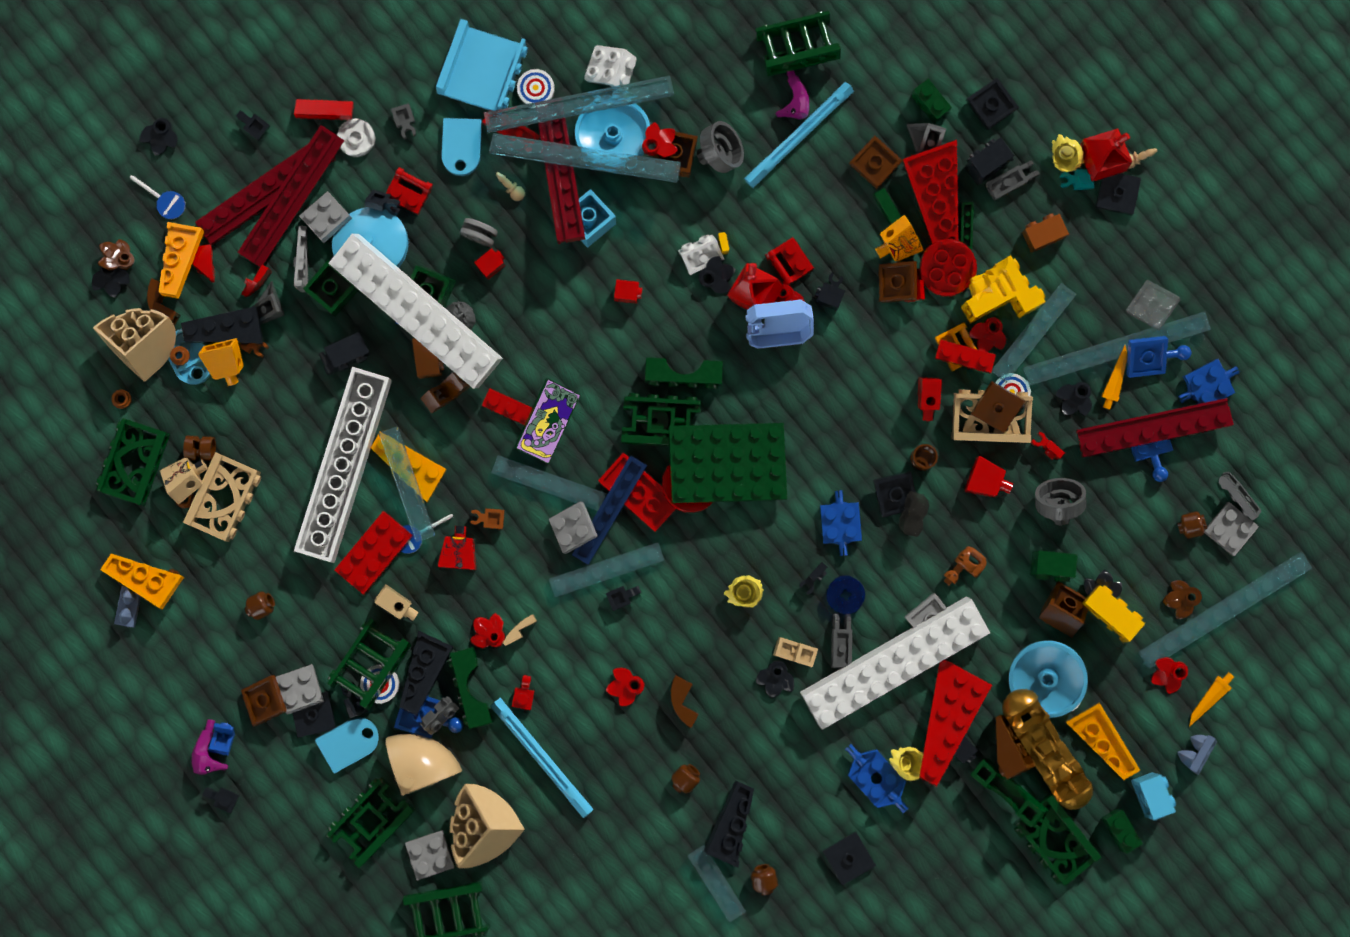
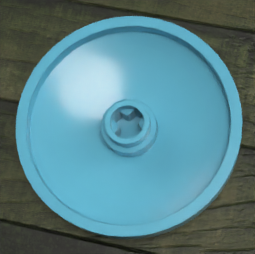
M618 97L600 99L587 106L578 117L575 125L576 144L580 153L590 163L607 169L623 168L635 163L643 156L642 144L646 139L645 132L650 122L642 108L630 100Z
M365 207L353 211L349 214L352 219L333 235L332 251L334 256L351 234H360L398 268L405 260L408 251L409 241L404 225L396 215L390 214L386 209L379 211Z
M1039 641L1032 643L1016 655L1010 667L1009 687L1011 692L1017 689L1034 691L1038 696L1040 705L1049 714L1050 718L1063 716L1074 710L1084 698L1087 690L1088 676L1084 662L1072 648L1060 642Z

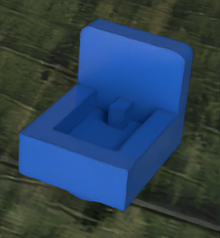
M215 723L209 752L228 756L235 737L234 727L227 723Z

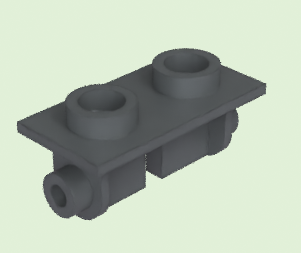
M448 696L446 698L443 697L434 706L438 711L436 714L430 710L421 718L422 721L419 724L430 735L439 731L441 726L449 718H452L459 709Z

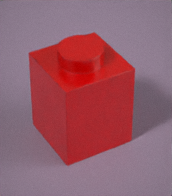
M491 248L474 263L489 280L505 267L503 262L505 258L499 250L495 252Z
M616 279L614 301L637 304V300L642 297L643 288L639 287V282Z

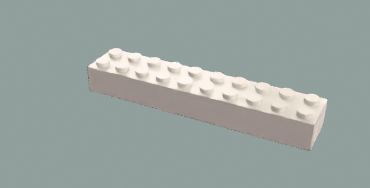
M351 234L329 262L334 269L473 389L479 388L503 359L360 234Z
M352 367L296 542L295 552L335 563L392 383L390 378Z
M966 596L947 607L946 610L937 613L936 616L930 617L915 628L912 627L800 693L817 724L823 730L990 634V631L973 600Z

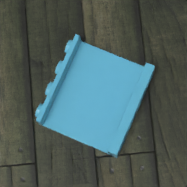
M460 19L436 85L437 94L502 113L503 109H507L510 98L508 96L510 91H514L516 81H514L515 76L520 74L522 64H520L521 59L527 55L528 47H526L525 39L522 38L521 42L517 43L470 28L468 21Z

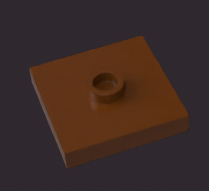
M874 136L849 162V165L877 189L903 160L878 137Z
M916 261L879 264V302L917 300Z
M991 381L972 410L971 415L1005 433L1025 400Z
M271 675L241 690L252 726H258L287 712L275 675Z

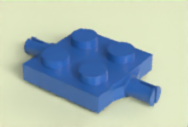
M1215 359L1183 376L1188 391L1179 395L1178 398L1181 403L1192 398L1196 404L1224 399L1235 393L1230 378L1239 374V370L1235 366L1226 371L1223 369L1219 359Z
M839 490L840 498H838V491H834L835 503L820 505L823 544L839 545L840 556H843V548L844 556H848L847 544L862 541L859 502H843V490Z

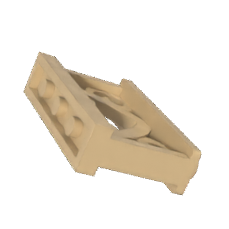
M959 390V393H954L951 439L1031 443L1033 397L1028 396V392H1016L1017 396L1025 400L1023 404L1025 409L1021 415L1013 419L1005 433L994 428L993 432H989L987 423L971 414L967 415L961 410V403L964 400H971L973 405L971 407L966 406V408L972 412L978 403L977 399L981 398L985 390H978V394H972L970 390ZM959 415L967 418L963 431H959ZM1025 417L1023 434L1020 433L1016 420ZM974 421L982 424L983 427L980 431L975 429L978 424L974 423Z
M215 452L202 480L203 484L198 489L183 523L226 542H229L230 539L233 540L237 533L235 528L238 522H241L245 516L246 504L249 505L252 501V491L261 481V472ZM225 461L238 468L230 474L223 467V463ZM246 472L249 476V481L242 485L241 480L244 477L234 479L237 473ZM217 478H220L221 482L224 480V478L226 479V481L220 486L216 485L215 483ZM229 484L233 493L234 503L222 510L216 511L217 504L210 495L211 490H222ZM207 501L212 503V512H209L210 507L205 508L204 506ZM232 512H234V514H233V516H232V518H231L228 514H231ZM198 518L210 519V528L196 523ZM215 518H218L220 526H222V521H227L228 526L226 530H216L214 526Z

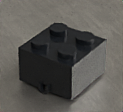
M1001 137L996 141L993 138L985 144L981 152L978 149L969 156L970 158L967 159L968 163L965 166V170L978 186L1007 166L1010 161H1014V155Z

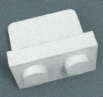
M597 45L594 47L584 79L587 82L610 85L618 92L625 93L637 58L626 49Z

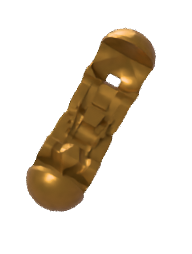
M1029 689L1012 691L1003 702V715L1010 723L1028 754L1032 757L1034 764L1057 802L1066 809L1076 810L1084 807L1092 798V783L1085 777L1078 761L1060 740L1057 730L1050 721L1049 714L1040 705L1037 694ZM1029 713L1031 719L1023 722L1021 716Z

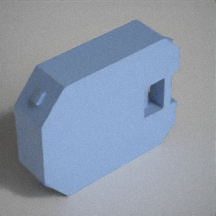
M803 300L755 304L747 310L748 333H746V338L749 340V345L757 349L803 344L814 335L812 306Z

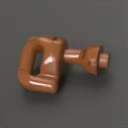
M967 546L955 558L957 565L954 569L944 574L946 577L944 582L949 586L951 583L956 584L958 575L963 569L977 578L987 565L986 558L975 548ZM969 556H973L979 561V564L972 563L969 560Z

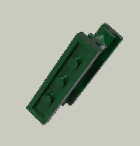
M629 393L628 396H624L623 408L633 410L632 428L622 427L621 443L669 447V437H666V435H669V430L651 429L652 411L671 412L670 426L690 425V413L700 414L701 401H697L696 397H686L685 400H679L678 396H666V399L659 398V395L650 394L646 398L640 397V394ZM630 403L656 404V406H649L648 416L637 415V405H630ZM668 405L695 406V408H687L686 418H675V407H668ZM636 423H647V434L655 435H628V432L636 433Z
M383 777L379 780L375 778L368 785L370 790L366 794L362 792L354 800L356 804L352 808L347 807L342 812L341 816L343 818L338 823L334 821L327 828L329 832L326 836L334 843L343 837L355 849L349 858L354 861L358 868L362 867L416 810L405 799L397 806L384 793L391 785ZM381 786L382 789L377 794L384 801L378 807L371 801L363 806L362 804ZM389 806L395 812H398L403 807L404 810L386 828L385 825L389 819L383 812ZM368 809L373 811L382 820L371 834L357 822ZM353 814L355 817L350 821V823L356 828V830L351 834V836H349L344 830L340 831V833L336 835L335 832ZM363 835L370 841L376 836L377 839L359 857L357 854L362 848L356 843L357 839Z

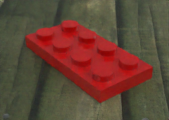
M623 452L598 480L608 491L612 488L629 457ZM645 471L625 503V506L654 532L676 510L665 498L663 487Z
M383 511L334 571L365 595L414 535Z

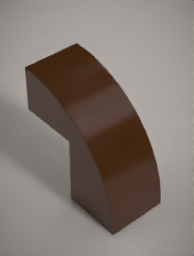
M151 278L147 291L149 309L159 311L168 316L175 327L181 315L161 305L165 296L159 293L160 282Z
M452 372L440 385L428 390L420 399L432 414L461 395L470 385L455 372Z
M675 675L671 687L672 704L678 717L687 726L692 728L699 714L685 707L682 703L693 684Z

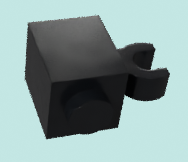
M831 273L828 277L829 284L824 282L822 287L818 286L814 297L818 298L817 304L837 311L845 293V290L838 288L843 281V276L840 277L838 282H835L832 279L834 273Z

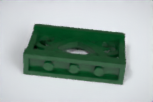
M122 418L116 426L117 434L115 440L113 439L110 443L109 450L111 451L109 457L104 460L102 476H99L97 479V491L145 506L170 434ZM135 428L139 432V441H136L134 434L128 440L126 438L127 431ZM143 430L157 434L156 439L144 440ZM143 447H145V452L150 450V456L145 457L143 455ZM138 449L139 457L146 463V467L136 469L128 476L122 463V457ZM136 474H141L142 478L140 481H137L136 477L132 481ZM112 477H116L117 480L114 484H119L122 480L124 484L119 489L113 490L109 486V481ZM128 486L136 495L133 498L121 494V492Z
M1048 794L1039 803L1044 807L1048 805L1050 808L1043 819H1040L1041 825L1034 826L1035 832H1028L1026 823L1020 818L1013 823L1016 826L1014 831L1020 838L1024 837L1028 841L1026 846L1033 854L1036 852L1040 856L1038 861L1045 869L1049 868L1053 874L1050 876L1057 885L1061 883L1063 886H1066L1091 864L1098 861L1101 856L1053 795ZM1055 820L1060 821V825L1057 828L1052 827L1049 823L1054 824ZM1047 828L1055 832L1069 831L1064 842L1066 852H1056L1047 849ZM1032 838H1038L1039 847ZM1074 840L1077 844L1075 847L1071 846L1073 851H1070L1069 842ZM1086 854L1089 856L1080 865L1076 866L1074 858ZM1046 856L1055 858L1053 864ZM1066 859H1070L1072 864L1071 871L1067 874L1061 873L1058 869L1059 864H1064L1066 869Z

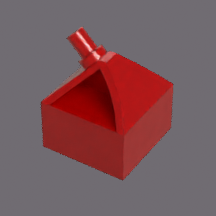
M1114 129L1082 140L1080 145L1084 151L1083 160L1092 182L1126 172L1133 161L1124 143L1130 139L1127 132L1121 135L1119 129Z
M746 263L727 296L733 303L748 310L755 304L774 303L784 286L778 278L758 269L757 264Z

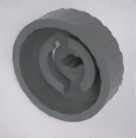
M717 121L703 129L700 135L701 149L697 150V157L701 164H709L713 169L721 173H727L742 164L744 160L743 145L738 134L729 124Z
M1055 478L1047 480L1036 488V509L1040 515L1052 519L1055 525L1062 526L1068 524L1070 519L1078 517L1085 511L1086 489L1081 483L1072 479Z

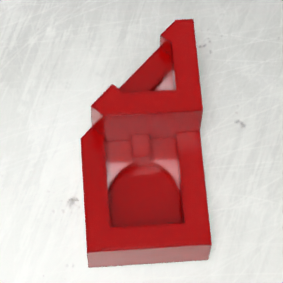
M211 244L199 246L193 260V266L199 274H203L209 281L215 282L213 248Z
M261 265L253 281L245 279V284L247 285L241 294L245 297L253 294L265 283L272 271L268 267Z

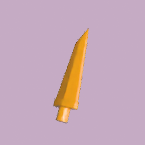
M1124 345L1101 397L1106 398L1103 408L1111 409L1113 401L1118 402L1128 357L1126 345Z
M1228 672L1223 679L1220 676L1216 677L1211 687L1192 712L1189 727L1232 689L1229 683L1234 676Z

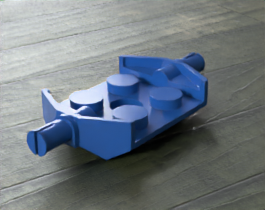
M852 744L849 745L851 750L846 747L845 750L853 757L848 776L877 808L893 804L902 813L906 812L905 810H908L909 807L901 800L906 781L900 777L878 750L860 753ZM876 772L881 775V781L877 784L871 781V775Z

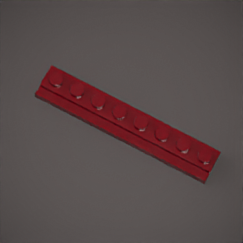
M563 101L544 103V105L540 106L535 105L557 242L561 244L560 242L567 243L585 240Z
M320 125L238 250L239 254L259 267L265 263L345 140Z
M307 145L195 222L199 228L203 229V235L211 245H214L267 208ZM335 156L330 162V164L336 160Z
M1225 398L1076 430L1082 458L1233 426L1234 423L1230 407H1228V400Z

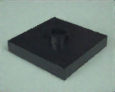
M998 78L966 99V102L987 130H990L1019 109Z
M1119 173L1101 179L1095 208L1133 216L1141 178Z
M911 471L873 480L882 518L919 508Z
M329 691L322 692L324 702L293 712L297 737L336 728Z
M856 831L823 850L842 886L876 866Z

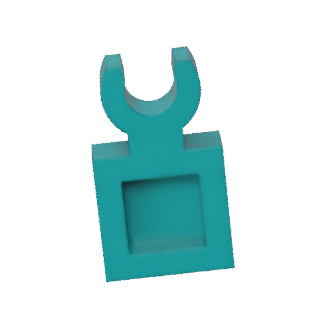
M1087 169L1074 170L1073 175L1066 172L1060 174V178L1065 177L1068 180L1067 183L1060 185L1061 188H1067L1070 185H1074V190L1094 188V181L1092 182Z

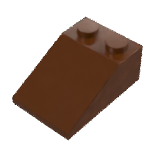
M997 716V760L1000 765L998 769L1003 777L1010 779L1036 767L1005 716Z

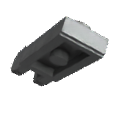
M1031 160L1021 166L1018 165L987 182L985 186L993 200L995 201L1040 175L1038 170L1027 176L1023 173L1024 170L1032 167L1033 161Z
M1224 472L1219 478L1218 483H1220L1223 489L1230 492V497L1234 502H1238L1246 517H1249L1252 521L1258 518L1261 513L1259 506L1231 472Z
M833 614L831 668H844L852 663L851 615L845 614V629H839V614Z

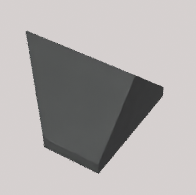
M930 123L907 124L917 154L941 146L946 128Z
M271 281L257 303L252 306L258 310L260 325L285 316L274 284Z

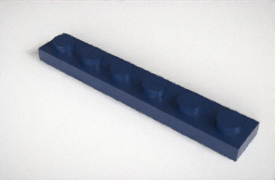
M633 456L629 457L592 520L598 537L576 548L572 554L574 557L588 565L590 564L648 465Z

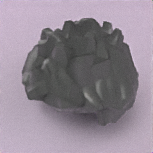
M456 301L445 308L472 331L476 318L470 305L465 302Z

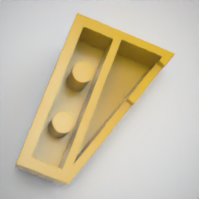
M1101 585L1096 586L1082 604L1097 619L1102 620L1110 631L1116 632L1122 642H1130L1145 625L1141 621L1143 619L1142 616L1135 611L1131 612L1127 609L1128 605L1119 598L1117 600L1113 597V592L1105 585L1103 587Z

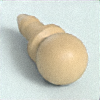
M1148 149L1139 154L1136 152L1130 154L1133 162L1129 169L1135 167L1136 164H1141L1140 160L1154 155L1157 149Z
M499 172L496 173L498 180L508 188L506 192L510 193L511 198L514 201H521L525 196L524 189L517 186L516 182L512 184L505 175Z

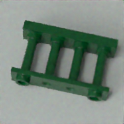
M820 11L813 15L756 28V40H764L769 60L765 61L767 77L841 59L839 43H831L826 27L827 24H830L829 11ZM819 27L824 43L823 47L813 48L808 29ZM800 31L806 51L796 53L790 33ZM782 36L788 55L777 57L771 38Z
M371 618L368 622L365 621L360 628L361 633L336 671L333 670L330 673L327 683L332 688L339 684L358 696L361 701L360 705L368 711L412 646L403 638L400 642H396L375 629L376 622ZM369 634L392 648L393 653L390 658H384L363 644ZM358 651L382 665L383 669L379 675L371 673L352 661ZM347 667L371 681L372 685L368 691H363L342 678Z
M482 881L405 895L403 902L404 905H409L412 908L416 936L456 937L474 933V936L485 935V931H488L490 927L489 924L482 925L477 897L479 892L483 890ZM467 894V897H470L474 927L463 929L458 899H460L459 895ZM448 898V901L451 902L455 926L454 931H443L439 907L440 899ZM429 901L432 907L436 934L424 936L420 906L421 902Z

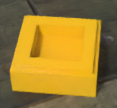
M718 233L720 250L723 255L729 253L726 233Z

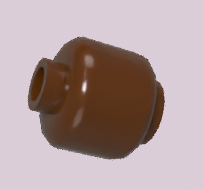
M1198 511L1181 515V522L1177 523L1180 534L1184 533L1188 539L1204 535L1207 529L1204 514L1200 515Z
M260 591L247 598L245 612L249 617L260 620L273 612L275 601L269 593Z
M691 764L681 765L672 775L673 788L679 793H690L700 782V772Z
M761 864L752 871L751 880L754 890L762 893V895L773 893V890L778 886L775 869L768 864Z

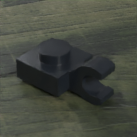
M240 110L236 115L237 119L246 124L243 129L258 141L261 140L271 127L256 114L250 118Z
M373 189L365 199L366 207L379 211L387 209L392 215H398L400 209L397 208L400 201L391 199L390 194Z
M821 562L799 584V587L801 588L804 584H808L810 589L807 591V594L812 593L814 581L816 579L822 580L827 574L825 571L827 566Z
M624 586L607 592L606 596L612 610L615 611L631 604L629 598L642 592L639 586L627 591Z
M341 687L342 693L347 697L343 701L350 718L369 712L360 705L361 701L358 696Z
M207 787L202 794L204 797L215 800L213 806L228 813L233 812L240 796L221 787L219 792Z

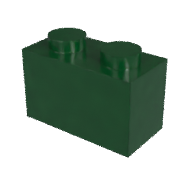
M929 78L917 86L911 94L912 98L934 125L949 114L952 109Z
M1116 808L1102 817L1103 822L1121 852L1127 854L1143 844L1122 809Z

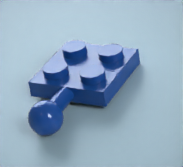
M1166 336L1129 340L1126 375L1132 378L1166 374L1167 358L1177 357L1180 360H1187L1191 356V349L1186 345H1181L1177 350L1167 351L1168 338Z
M1170 439L1131 447L1135 462L1151 458L1154 466L1153 478L1156 481L1163 482L1167 479L1168 471L1162 467L1158 455L1173 451Z
M428 697L418 717L399 709L394 728L432 738L433 734L430 735L419 723L422 721L421 718L430 710L434 714L438 712L434 706L440 700ZM454 717L448 719L443 726L448 727L453 733H458L463 729V721L460 718Z

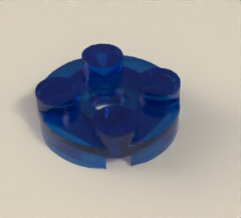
M837 577L828 586L826 592L827 602L838 613H854L862 606L865 600V589L854 577ZM844 589L847 592H851V596L848 597L847 601L840 596Z

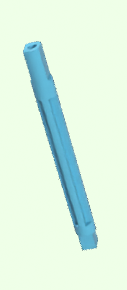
M844 82L811 116L744 178L746 183L751 188H754L787 154L854 92L852 86Z
M501 698L495 701L490 707L531 754L583 818L587 816L593 808L517 719Z

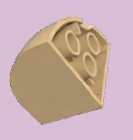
M141 308L125 310L126 313L118 316L111 315L95 325L93 329L100 338L144 382L165 364L175 346L176 331L174 324L168 316L156 310L142 311Z
M411 733L398 734L386 738L389 760L402 795L462 772L455 756L446 747L432 738Z
M465 784L454 804L457 806L454 816H451L450 833H453L454 845H451L458 868L475 867L496 858L506 851L525 830L510 805L498 794L480 785Z

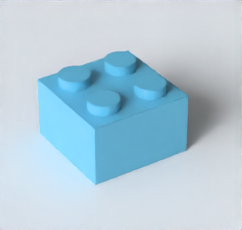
M591 189L579 198L585 240L581 241L587 248L616 225V216Z
M1152 772L1131 780L1146 818L1156 820L1176 812L1174 809L1176 806L1175 800L1172 795L1169 796L1167 790L1169 784L1167 779L1162 777L1161 774Z

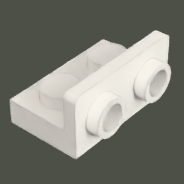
M704 235L699 238V241L693 244L687 243L682 246V249L678 250L690 275L706 268L708 260L712 257L720 256L721 261L724 260L718 242L713 235Z

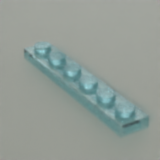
M1061 283L995 365L992 372L1007 383L1077 294Z
M394 427L380 432L379 436L415 541L419 542L436 536L399 428Z
M497 455L491 472L494 475L576 504L584 502L585 507L596 511L599 510L606 496L604 492Z
M655 543L553 577L549 581L554 596L558 597L662 562L664 558L659 543Z

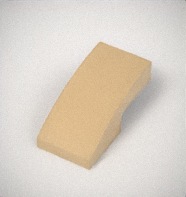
M532 614L516 625L505 638L504 645L507 646L523 638L520 630L537 622L535 616Z
M778 637L773 655L813 667L818 649Z

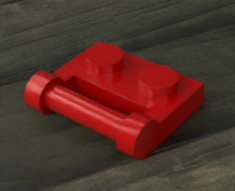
M399 167L386 193L391 195V199L399 200V206L419 215L433 188V184L430 182L425 183ZM401 179L423 189L422 194L399 184Z
M794 237L765 254L767 260L772 262L782 277L783 284L790 285L814 270V267ZM779 253L782 255L794 275L789 276L776 255Z

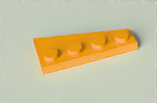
M167 222L168 235L165 237L166 251L163 254L164 267L161 270L159 293L162 296L179 299L204 231L199 227Z
M379 432L371 446V449L427 503L429 502L447 469L382 432Z
M110 554L100 569L160 609L165 607L184 579L182 575L151 567L150 565L135 562L114 554Z
M1100 703L1066 721L1123 780L1141 771Z

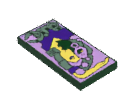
M546 378L514 448L549 464L581 395Z

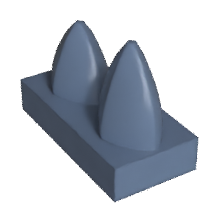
M121 587L114 624L135 628L141 596L128 587Z
M1210 735L1191 736V742L1199 753L1188 750L1178 751V756L1183 764L1197 775L1200 774L1217 743V740Z

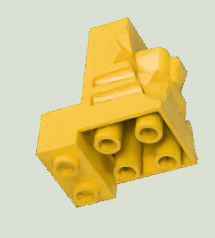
M1010 255L995 264L992 269L970 279L969 289L972 298L967 300L961 308L969 323H972L1010 302L1018 318H1021L1041 307L1046 302L1044 300L1046 296L1041 288L1038 289L1037 285L1029 289L1028 286L1030 284L1025 275L1022 276L1019 271L1020 265L1018 261Z

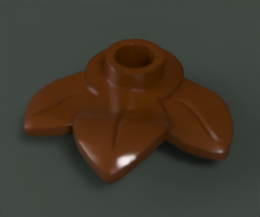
M118 239L115 244L112 242L99 244V248L104 255L98 262L99 266L108 270H115L117 268L129 269L134 264V256L130 253V246L127 242Z
M1172 581L1171 587L1173 591L1164 597L1163 603L1168 607L1176 609L1177 619H1183L1192 614L1194 606L1201 602L1202 594L1199 589L1189 587L1185 581ZM1190 593L1195 594V600H1189L1188 595Z

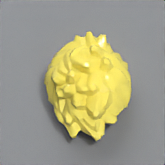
M1058 134L1056 141L1052 140L1053 163L1060 171L1066 173L1074 171L1085 162L1083 160L1084 151L1076 140H1071L1068 137L1064 138L1060 134Z
M750 575L735 578L732 584L728 586L729 590L724 592V595L729 598L727 602L735 606L754 607L761 601L764 591L763 585L760 583L761 581Z
M912 747L899 748L898 751L895 749L891 750L892 758H889V761L900 777L909 781L918 780L923 753Z

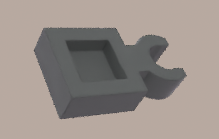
M410 104L392 108L391 111L396 127H403L401 135L404 140L407 139L405 135L407 131H412L415 137L416 131L410 125L415 123Z

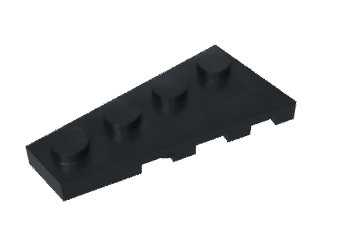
M256 307L181 323L183 338L186 343H218L237 338L239 344H264Z
M418 630L417 641L414 646L413 657L399 706L400 709L418 717L453 650V646Z
M735 780L704 849V853L737 868L740 863L738 859L743 848L742 839L747 828L746 819L747 814L750 813L754 793L753 788Z

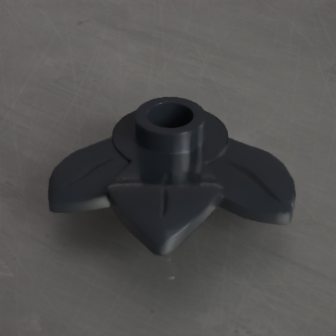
M159 118L154 121L153 125L146 126L142 130L139 141L150 143L153 153L160 155L166 150L167 146L175 148L178 138L176 133L172 131L171 123L165 118ZM165 125V130L160 131V127Z
M720 256L712 257L708 260L706 268L700 272L699 282L704 287H711L716 293H727L731 289L727 280L733 276L736 269L729 264H722ZM707 274L712 276L709 281L705 280V275Z
M100 266V271L96 272L92 278V288L94 291L104 288L113 298L120 293L121 284L130 283L129 274L121 268L108 273L107 269Z
M1079 382L1075 385H1063L1055 394V396L1063 400L1062 412L1064 415H1071L1079 410L1082 415L1086 416L1092 408V402L1089 398L1091 388L1085 382ZM1078 389H1083L1084 395H1079Z
M1103 570L1096 578V581L1089 578L1084 580V589L1088 596L1099 585L1108 587L1113 592L1112 596L1115 598L1122 592V583L1113 582L1112 575L1107 570Z
M773 661L767 669L761 670L757 675L756 683L765 685L766 693L770 698L777 697L782 692V689L792 692L794 689V678L787 672V667L782 661ZM776 668L781 669V672L777 674L774 672V670Z

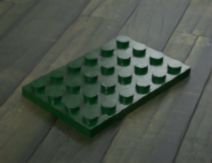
M784 423L668 427L672 504L787 500Z

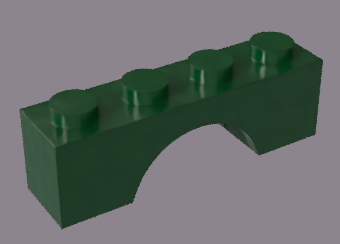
M646 357L645 383H649V386H660V383L668 384V387H679L680 384L687 385V388H699V385H704L707 389H718V386H722L723 361L704 360L700 368L695 372L679 374L668 366L665 358Z
M474 647L450 653L451 657L448 658L450 669L454 668L455 676L453 677L455 688H459L460 695L457 696L459 705L464 707L465 714H462L464 725H468L470 729L492 723L493 719L489 703L476 700L471 695L468 687L471 673L479 666Z
M989 758L982 760L971 774L985 788L994 791L1007 801L1014 809L1015 814L1030 827L1035 826L1048 811L1012 778L1006 779V777H1003L998 766Z

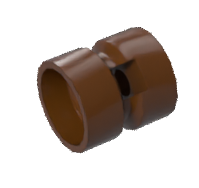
M187 435L185 437L183 447L184 458H188L190 461H197L198 458L203 461H212L216 452L215 437L203 436L201 439L198 436Z
M922 444L916 447L910 456L912 466L919 471L930 469L938 460L936 449L929 444Z

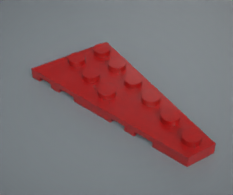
M957 140L903 159L932 244L943 239L958 240Z
M945 659L939 663L919 778L935 787L938 786L992 687L988 682Z

